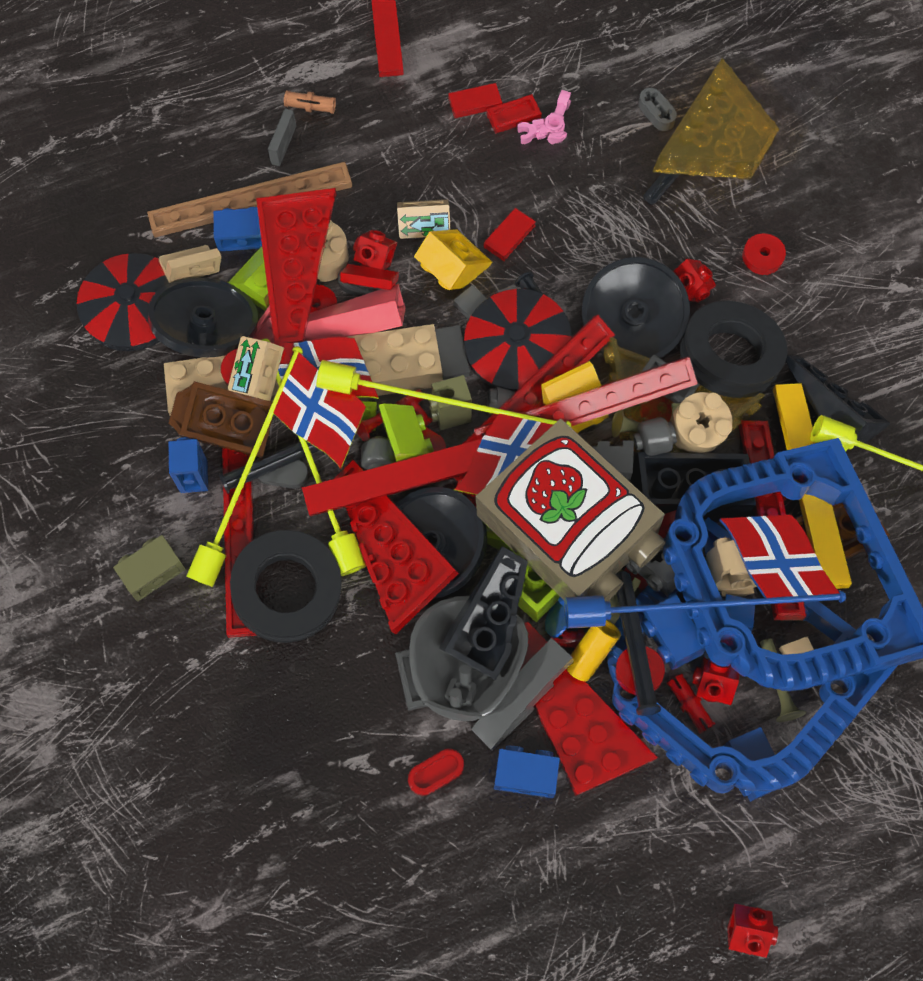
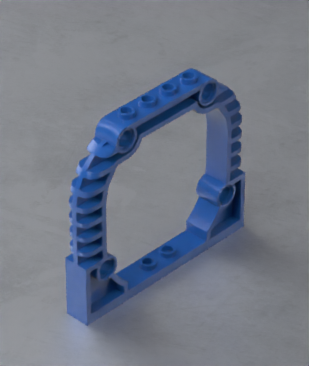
M839 438L778 452L773 459H764L756 463H748L740 467L712 472L698 479L684 493L677 507L674 522L664 537L663 554L666 563L671 565L673 569L676 588L679 592H682L686 603L722 601L702 553L708 538L703 516L719 506L774 492H781L784 497L790 500H799L805 494L822 499L831 505L843 503L856 530L857 539L866 550L869 564L876 571L889 598V601L881 608L879 618L866 620L853 633L851 640L805 653L784 655L758 647L749 628L742 622L730 618L726 607L686 609L688 617L693 619L696 625L698 642L702 647H705L708 657L713 663L722 667L731 665L740 675L749 677L763 687L793 691L808 689L863 672L864 675L923 658V608ZM676 536H682L686 541H681ZM867 634L873 637L874 641L870 640ZM721 643L728 644L732 651L725 650Z
M709 517L704 521L708 532L707 542L704 546L706 555L714 548L713 543L717 539L730 538L733 540L726 530ZM648 585L635 599L637 606L655 605L676 594L680 598L683 594L675 589L667 597L661 591L656 592ZM819 601L804 602L806 617L803 621L811 623L833 640L834 644L851 640V636L856 629ZM645 611L638 612L640 624L643 622L642 618ZM621 615L615 624L621 633V637L607 655L609 672L614 682L612 701L619 711V716L631 726L635 724L641 729L643 737L654 746L658 744L667 751L666 756L677 766L682 764L691 772V778L703 787L706 785L716 793L722 794L731 791L734 786L753 792L775 791L800 781L813 769L897 667L894 666L866 675L863 672L822 684L819 689V695L824 704L795 739L775 756L750 761L742 753L731 747L720 746L711 748L662 706L661 711L649 716L637 715L638 702L636 695L633 699L623 698L620 692L624 689L618 683L615 674L617 660L621 653L627 649ZM641 625L642 634H643V637H644L646 634H645V632H644V630H643V628H642V625ZM836 684L840 686L844 693L837 694L832 690L831 685ZM725 769L730 774V779L726 781L719 779L716 776L715 770Z

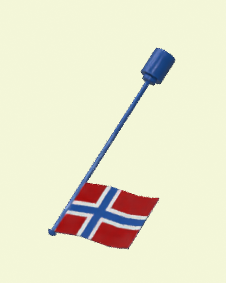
M792 515L721 518L720 522L733 538L749 576L764 598L611 607L610 601H605L603 595L565 597L564 612L567 628L601 627L606 625V620H611V613L839 600L842 603L846 600V594L836 589L822 569L805 531Z

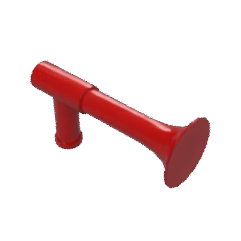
M407 395L395 403L397 405L413 406L416 415H422L425 426L432 422V419L429 418L419 405V402L424 400L423 398ZM381 413L369 419L361 420L357 434L364 442L370 439V433L373 429L383 423Z

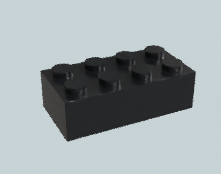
M638 452L633 462L632 484L664 514L677 510L684 493L698 479L712 472L750 463L749 455L662 453L650 456L645 452ZM755 497L719 506L707 512L703 519L708 517L710 519L748 517L756 506Z

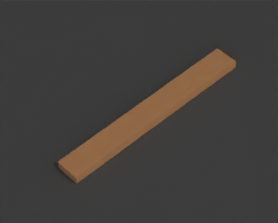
M341 162L148 211L147 213L154 238L214 223L213 211L226 208L248 209L249 207H257L256 198L336 188V191L351 188L352 181L346 163Z

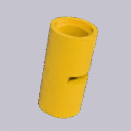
M606 620L605 626L590 627L570 655L573 657L574 662L566 670L576 679L588 681L621 637L619 629L608 620Z

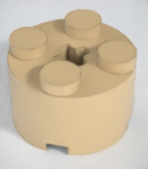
M331 220L318 274V279L321 282L338 278L340 270L346 267L349 260L346 236L343 230L335 223H332Z
M700 392L688 396L674 410L670 419L677 437L675 446L689 453H709L713 451L732 431L730 409L716 393Z
M720 538L714 541V548L707 553L706 561L718 591H721V596L725 597L726 594L741 597L753 594V588L757 586L749 576L734 540Z

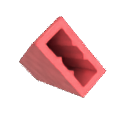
M396 284L392 290L380 289L311 312L304 340L348 337L402 326L406 308L399 284Z

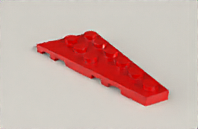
M336 188L256 198L274 343L304 342L335 202Z
M353 460L334 479L364 470ZM383 496L345 508L351 520L352 530L356 533L359 541L358 545L368 572L380 596L381 606L387 614L391 632L397 634L459 573L388 496Z
M528 621L524 623L528 632V647L521 669L547 643ZM566 669L553 681L554 686L534 705L557 757L560 758V764L575 796L658 758L585 681L576 679Z

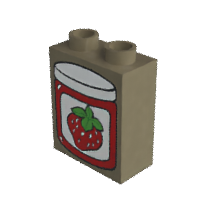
M561 418L475 496L477 516L518 556L527 560V565L563 600H565V597L603 595L604 600L609 601L623 585V581L615 574L630 560L634 561L640 568L644 567L665 545V541L657 535L665 514Z

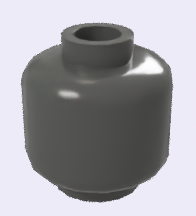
M657 417L640 422L637 426V433L633 434V441L636 450L642 449L647 455L652 456L670 452L673 449V444L677 443V437L672 422H667L663 417Z
M374 436L365 441L361 446V468L364 471L396 462L390 440L383 436Z

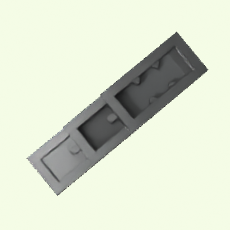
M551 638L519 671L513 685L499 705L487 716L480 718L471 730L493 751L535 710L533 706L554 686L553 681L574 662L573 657Z

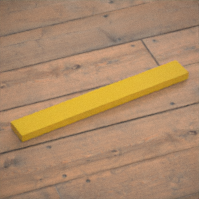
M802 383L775 385L773 394L787 450L815 444V442L810 440L813 427ZM805 494L803 498L799 499L807 537L817 559L836 589L849 588L852 582L833 507L822 499Z

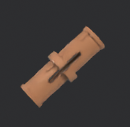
M286 90L284 106L305 109L306 112L315 110L334 114L336 98L314 95V92L305 94ZM300 100L320 102V104L300 102Z

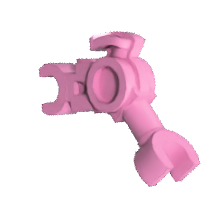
M565 90L560 92L555 112L548 115L545 119L533 120L532 124L527 122L518 124V133H528L520 136L521 144H528L536 137L538 140L548 137V142L555 144L567 137V133L564 131L563 115L570 106L571 100L569 98L571 92Z

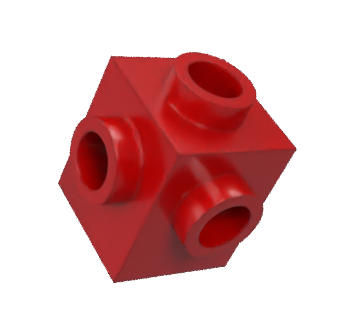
M370 230L357 237L353 246V250L356 251L353 260L361 263V266L385 270L391 266L397 242L386 238V235L381 231Z
M686 259L673 271L683 283L689 301L700 302L710 295V290L716 286L712 279L713 274L711 270L702 264L700 260Z
M704 656L701 667L696 666L693 674L692 683L696 684V696L708 702H720L731 705L739 683V673L731 665L722 667L716 665L710 659H706Z
M734 904L727 927L729 950L767 958L770 946H775L778 938V927L773 925L772 911Z

